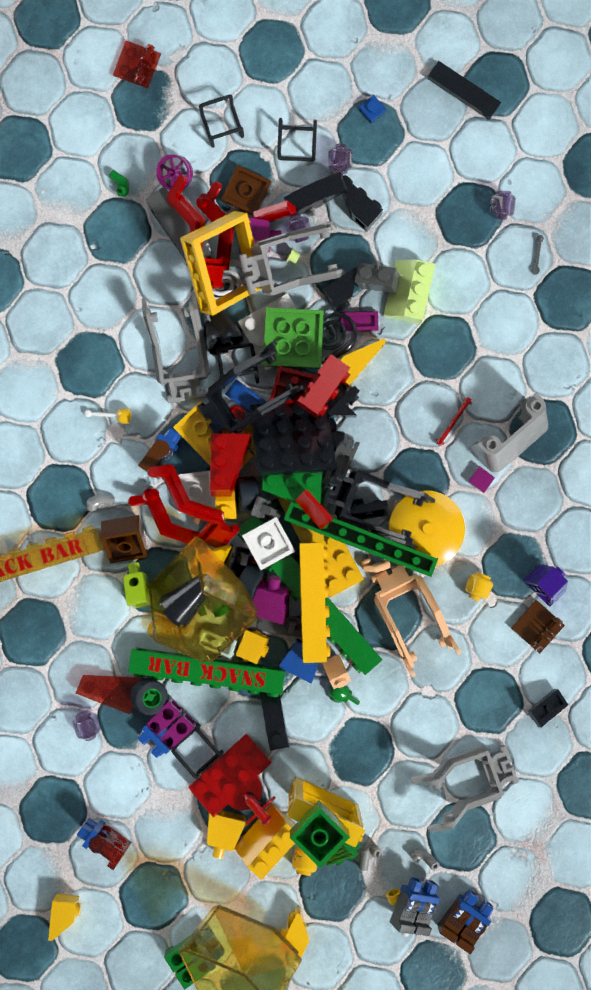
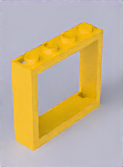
M233 211L180 238L201 313L213 316L249 296L246 284L215 300L200 245L201 242L235 226L241 254L246 253L247 257L253 256L251 247L254 246V238L247 213Z
M295 777L288 792L287 817L299 821L319 800L349 829L350 838L345 843L356 847L358 841L362 842L365 830L359 804Z

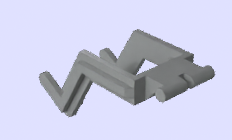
M333 220L257 241L251 247L253 256L247 257L246 253L238 255L242 272H248V276L244 277L248 294L256 293L255 288L261 287L263 294L266 293L269 296H273L299 286L331 280L344 275L345 271L342 268L338 269L337 264H331L327 266L328 271L294 278L277 284L273 281L267 257L269 247L286 241L320 234L321 239L330 237L329 231L333 230L331 226L334 224Z
M192 291L193 301L189 302V307H184L185 317H191L200 364L196 370L170 374L163 367L160 340L154 322H158L157 312L151 313L150 308L147 307L146 298H142L143 320L152 346L156 379L162 386L169 385L171 395L167 396L168 403L185 401L184 394L187 393L190 400L206 398L205 390L201 391L200 380L208 378L210 369L195 291Z
M506 745L499 746L500 751L492 754L483 746L444 759L433 773L410 778L412 784L426 781L427 786H432L433 790H437L442 787L441 782L456 766L477 759L482 762L490 784L489 790L457 802L450 812L442 815L443 820L441 823L427 827L430 833L454 829L467 810L501 799L504 795L502 786L507 782L511 781V784L519 783L513 765L505 766V764L512 762Z

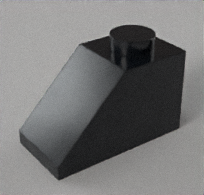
M356 267L323 288V294L335 312L339 309L342 311L350 306L349 302L352 299L357 273Z

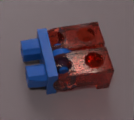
M89 818L77 833V836L85 841L82 847L85 849L89 847L93 853L101 854L110 861L107 866L114 870L132 842L111 827L104 826L106 822L103 820L96 823Z

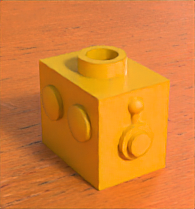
M245 630L236 656L241 657L245 662L260 663L261 658H265L269 650L267 646L269 637L262 635L258 630Z

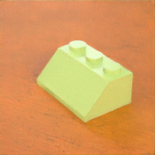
M396 260L394 268L400 274L396 294L388 293L383 316L420 325L425 313L435 264L421 260Z

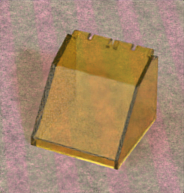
M197 536L149 584L154 641L203 663L207 660L213 662L221 652H224L234 640L238 639L246 631V628H249L258 620L256 615L258 610L245 585L211 548ZM199 575L202 594L206 595L207 598L190 624L183 628L182 624L178 627L164 615L163 611L165 608L163 605L159 607L158 600L163 595Z
M221 905L214 906L178 950L197 990H285L302 962L301 957L298 955L299 952L275 927Z

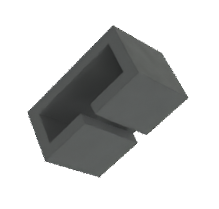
M359 263L355 283L361 289L396 294L400 274L396 268L385 266L377 268L376 265Z

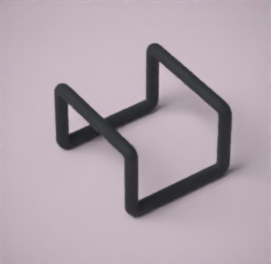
M231 94L199 105L200 115L212 148L215 147L214 139L235 132H239L240 137L244 138V130L240 125ZM229 99L237 128L211 136L203 107Z
M279 118L277 146L279 160L315 161L316 119L313 120V127L283 126V119ZM282 130L313 131L312 158L281 156Z
M252 343L216 349L220 371L219 379L225 375L220 351L250 347L252 357H254L255 350ZM257 366L254 367V370H249L239 375L254 374L256 383L260 382Z
M197 724L171 750L172 754L194 779H198L200 773L215 759L221 758L224 753L223 750L218 751L200 731V724ZM195 731L215 752V755L196 774L175 751Z

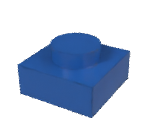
M372 95L359 106L360 112L370 123L374 122L386 111V108L375 95Z

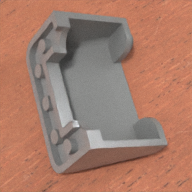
M537 392L525 398L519 404L522 412L518 419L524 425L505 442L502 443L499 438L490 435L480 442L476 441L469 447L489 471L500 472L548 430L546 404Z

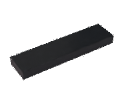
M439 60L428 75V80L488 120L491 119L501 104V101Z

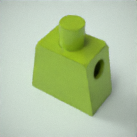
M139 562L128 564L129 574L123 575L127 606L135 609L153 605L147 574L141 572Z

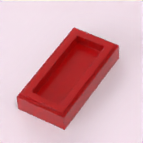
M287 200L253 211L254 218L269 220V222L297 213L296 207Z

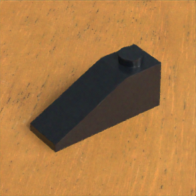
M260 692L270 751L289 747L288 732L280 695L278 694V697L267 696V693Z

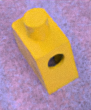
M223 810L214 818L209 814L207 845L214 847L213 857L223 859L225 850L234 851L245 826L247 816Z

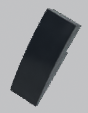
M339 172L285 196L284 200L289 201L296 207L297 213L292 216H299L312 208L322 206L348 190L342 174Z

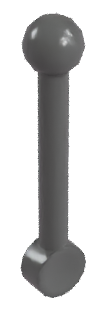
M538 235L536 238L538 243L535 265L531 270L534 275L540 272L538 264L541 242L544 240L542 235Z

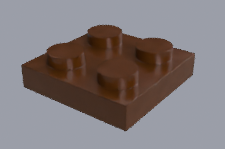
M237 165L221 201L254 216L253 211L261 208L272 181Z

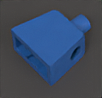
M297 638L280 660L278 667L312 683L318 662L303 663L302 640Z

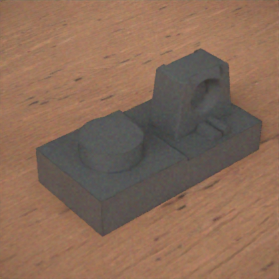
M257 496L251 515L267 521L276 517L279 519L282 513V506Z

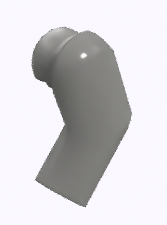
M100 493L87 500V510L94 512L101 504L113 507L115 497Z
M372 844L361 851L360 870L367 871L369 860L381 855V849L377 845Z
M421 849L413 850L414 852L410 857L414 862L419 863L422 859L433 871L438 869L439 863L430 853Z

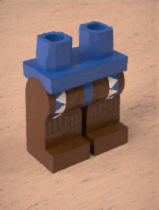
M169 428L164 436L160 433L157 437L158 441L153 444L138 466L146 472L150 467L162 466L166 460L172 457L173 451H178L177 443L182 436L172 428Z
M471 889L463 896L461 894L458 895L457 900L437 924L439 933L442 936L456 943L458 947L470 955L474 951V945L492 922L490 915L494 909L493 905L487 900H483L478 907L475 903L479 897Z

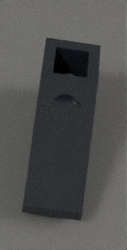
M342 175L348 191L341 195L349 214L358 226L365 232H368L381 217L383 212L382 206L378 201L374 199L372 201L364 189L361 187L357 188L350 177Z

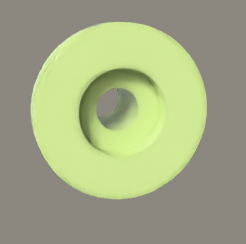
M292 247L286 262L290 261L296 264L300 253L294 251Z

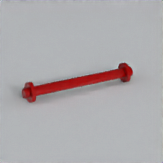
M467 397L463 399L465 402L463 403L455 417L452 419V421L450 422V424L448 425L440 439H436L437 445L441 446L445 444L443 441L445 440L453 426L456 424V422L458 421V419L460 418L468 404H472L471 398Z

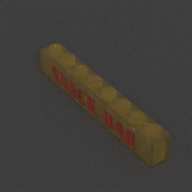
M93 526L83 528L82 533L75 534V531L63 534L64 538L59 540L53 537L46 539V544L38 545L37 542L27 545V549L23 551L17 548L8 551L9 555L2 557L0 554V582L104 551L100 528L94 529Z

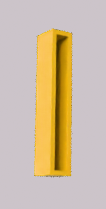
M323 543L299 544L303 663L327 662V657H330V645H326V637H330V627L326 625V618L329 617V606H325V598L329 597L328 586H325V578H328V567L324 566V559L327 558V547H324Z

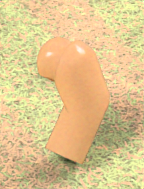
M370 558L361 561L362 569L367 572L378 573L391 567L388 560L373 564Z

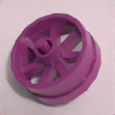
M173 154L163 157L156 168L159 183L168 190L172 189L175 179L179 175H187V183L184 188L188 187L193 178V168L190 162L180 155ZM174 158L181 160L177 167L175 166ZM169 159L171 168L164 165ZM183 164H185L187 171H182L180 169L183 166ZM163 168L167 170V175L163 176ZM169 177H172V178H171V183H170V186H169V185L165 182V179H167V178H169Z

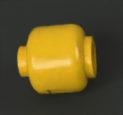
M479 572L471 574L465 586V591L469 593L468 597L478 602L480 598L487 599L493 587V582L490 581L491 577Z
M300 848L294 851L292 867L296 870L297 874L311 876V873L316 872L317 865Z

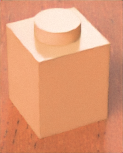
M339 654L328 658L327 662H322L333 689L344 687L347 683L351 682Z

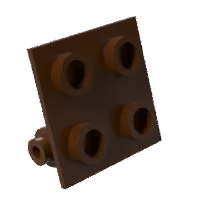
M535 600L511 629L540 654L565 625L561 619L556 618L539 601Z

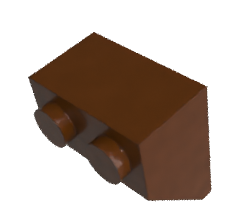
M139 515L101 521V540L110 564L148 557L144 528Z

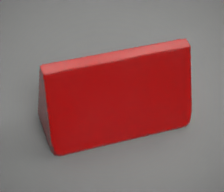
M305 490L296 499L298 505L320 529H323L333 520L331 515L308 490Z

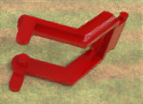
M179 175L168 193L167 202L188 223L191 233L205 226L206 219L181 193L187 183V178L185 175ZM217 181L213 182L207 194L202 193L196 200L197 207L211 222L226 215L214 202L222 188L221 183ZM234 226L219 233L216 259L204 258L212 289L224 288V282H222L223 270L229 271Z
M170 464L150 467L147 474L150 477H161L164 480L179 512L208 521L200 533L171 522L157 489H146L143 495L131 496L128 499V504L131 506L148 505L161 535L202 549L206 545L215 548L225 546L240 530L237 525H226L224 522V511L190 500L174 466Z

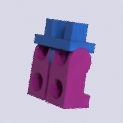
M172 697L163 706L161 712L155 714L144 725L142 732L138 736V740L144 745L150 739L155 743L150 751L156 758L164 753L167 754L197 725L185 711L170 726L184 710Z

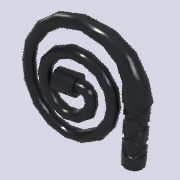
M333 312L324 316L323 322L334 316L342 317L350 323L352 330L349 341L331 354L339 358L349 352L357 340V329L355 322L349 315L342 312ZM332 319L323 324L322 340L324 342L332 343L337 339V330L334 325L328 327L331 324H337L341 327L342 337L333 346L322 344V349L333 350L344 343L346 328L339 320ZM326 328L330 335H333L331 339H327L324 336V331Z

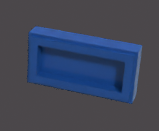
M237 379L225 393L228 398L244 408L248 413H250V405L267 403Z

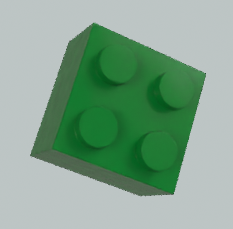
M319 800L290 829V839L319 868L350 838L349 829Z

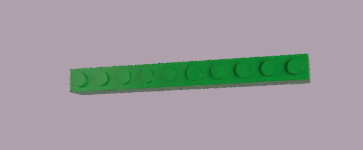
M252 516L239 527L240 533L238 536L246 543L242 535L264 523L258 517ZM290 554L267 566L266 568L269 572L273 570L281 578L280 584L282 586L286 584L290 589L289 595L295 601L299 599L301 602L300 564ZM325 598V606H329V617L326 618V625L330 627V637L327 638L333 645L337 643L341 647L339 652L346 659L349 657L354 662L352 666L358 673L363 672L366 675L382 661V658L329 598Z

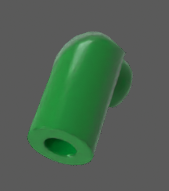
M112 170L109 178L117 183V195L120 197L127 196L129 193L128 179L117 171Z

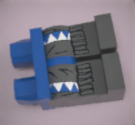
M411 877L408 885L401 886L400 890L402 892L398 897L390 919V923L398 932L430 936L432 930L429 926L430 921L440 901V898L436 895L438 885L433 880L427 879L424 888H422L423 882L416 877Z

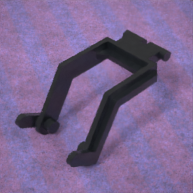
M276 341L269 343L263 352L233 367L208 388L205 396L209 402L206 405L201 403L197 407L206 421L211 420V423L208 425L213 433H222L226 428L229 434H239L260 417L295 398L305 389L304 385L294 387L292 383H289L284 387L285 393L258 407L242 420L235 418L222 397V389L235 378L265 361L270 365L277 360L275 357L277 351L274 349L277 345Z
M338 468L333 470L328 483L333 486V489L326 488L320 503L321 505L328 507L330 503L337 506L334 514L340 521L417 550L418 546L413 544L414 539L410 538L412 532L403 529L401 534L369 524L353 517L350 507L359 484L363 482L370 483L388 492L414 499L412 504L422 507L423 502L435 503L434 498L426 493L389 483L360 469L350 471L349 477L341 475L342 470Z

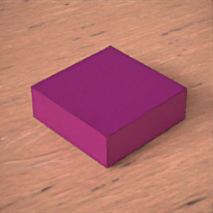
M479 466L468 483L482 493H485L495 477Z

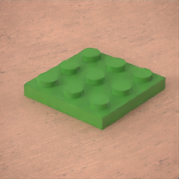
M266 307L264 349L269 343L276 341L277 345L274 349L277 351L275 355L277 360L270 365L265 361L263 366L320 369L324 310Z

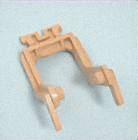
M397 564L390 568L392 574L388 575L385 570L371 577L373 583H378L381 587V591L375 593L374 602L391 633L411 677L415 676L412 669L414 667L413 662L418 659L414 651L408 653L387 609V605L390 600L412 589L422 593L442 635L441 638L437 639L441 648L447 646L448 649L453 648L457 655L461 654L458 645L449 632L442 612L422 576H418L416 573L409 577L405 570L406 567Z

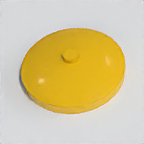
M420 491L434 498L435 503L423 502L422 507L412 504L414 499L404 497L397 503L390 515L388 530L401 534L403 529L412 532L410 538L414 539L413 544L418 546L417 551L438 558L436 564L438 566L450 560L460 549L465 536V522L459 507L449 497L435 491Z

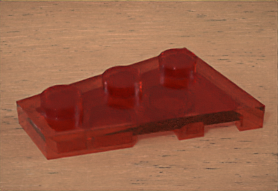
M83 675L76 694L130 714L133 708L130 700L131 689L135 683L145 678Z

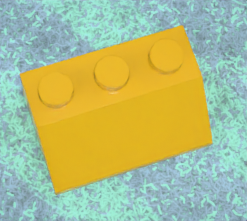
M273 803L265 811L268 815L272 816L270 822L262 825V821L258 819L237 842L234 848L247 868L261 880L295 844L290 839V829L295 823Z

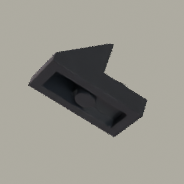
M354 385L327 412L328 417H357L347 405L350 404L352 406L359 399L357 395L360 390Z

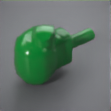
M331 685L328 689L330 700L340 703L343 701L346 703L350 700L356 705L360 703L359 700L351 696L352 691L346 686L333 689Z

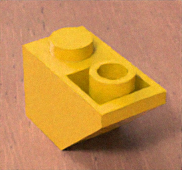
M296 906L295 910H291L287 918L288 925L286 929L282 928L278 940H280V949L301 959L309 943V931L301 908Z

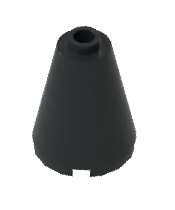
M225 310L213 316L202 313L206 348L211 355H216L217 348L243 343L242 333ZM228 350L220 351V355L228 353Z
M197 575L163 595L158 600L159 607L163 605L165 608L163 613L172 623L178 627L182 624L183 628L190 624L211 592L212 581L206 575Z

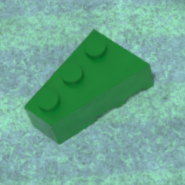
M302 472L263 476L262 490L297 503L296 499L305 490H308L320 503L322 473Z

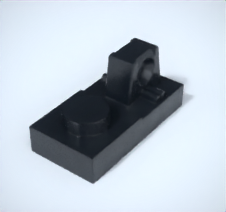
M362 497L355 498L350 507L351 514L360 520L388 516L387 500H374L371 503L364 504Z
M231 545L232 548L227 557L221 582L236 586L241 573L247 566L250 549Z
M553 689L528 710V715L537 727L542 728L566 708L568 703L559 689Z

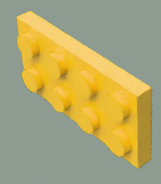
M200 401L173 428L211 465V433L213 431L208 425L211 423V420L206 421L197 407L202 403ZM226 428L222 431L223 434H229ZM249 450L247 451L245 461L242 464L241 468H243L254 457Z

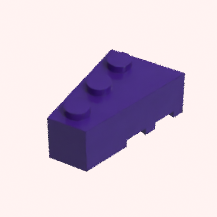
M540 564L523 580L549 607L566 592L568 580L564 577L566 574L559 567L555 568Z

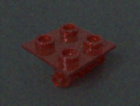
M125 41L113 76L148 89L161 53L154 51L155 47L151 44L143 47Z

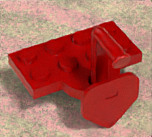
M247 734L188 787L213 818L228 804L234 809L241 811L251 809L255 813L245 823L246 826L256 817L262 821V825L269 823L272 818L264 809L276 797L273 796L266 804H261L259 800L263 790L262 783L258 778L272 762Z

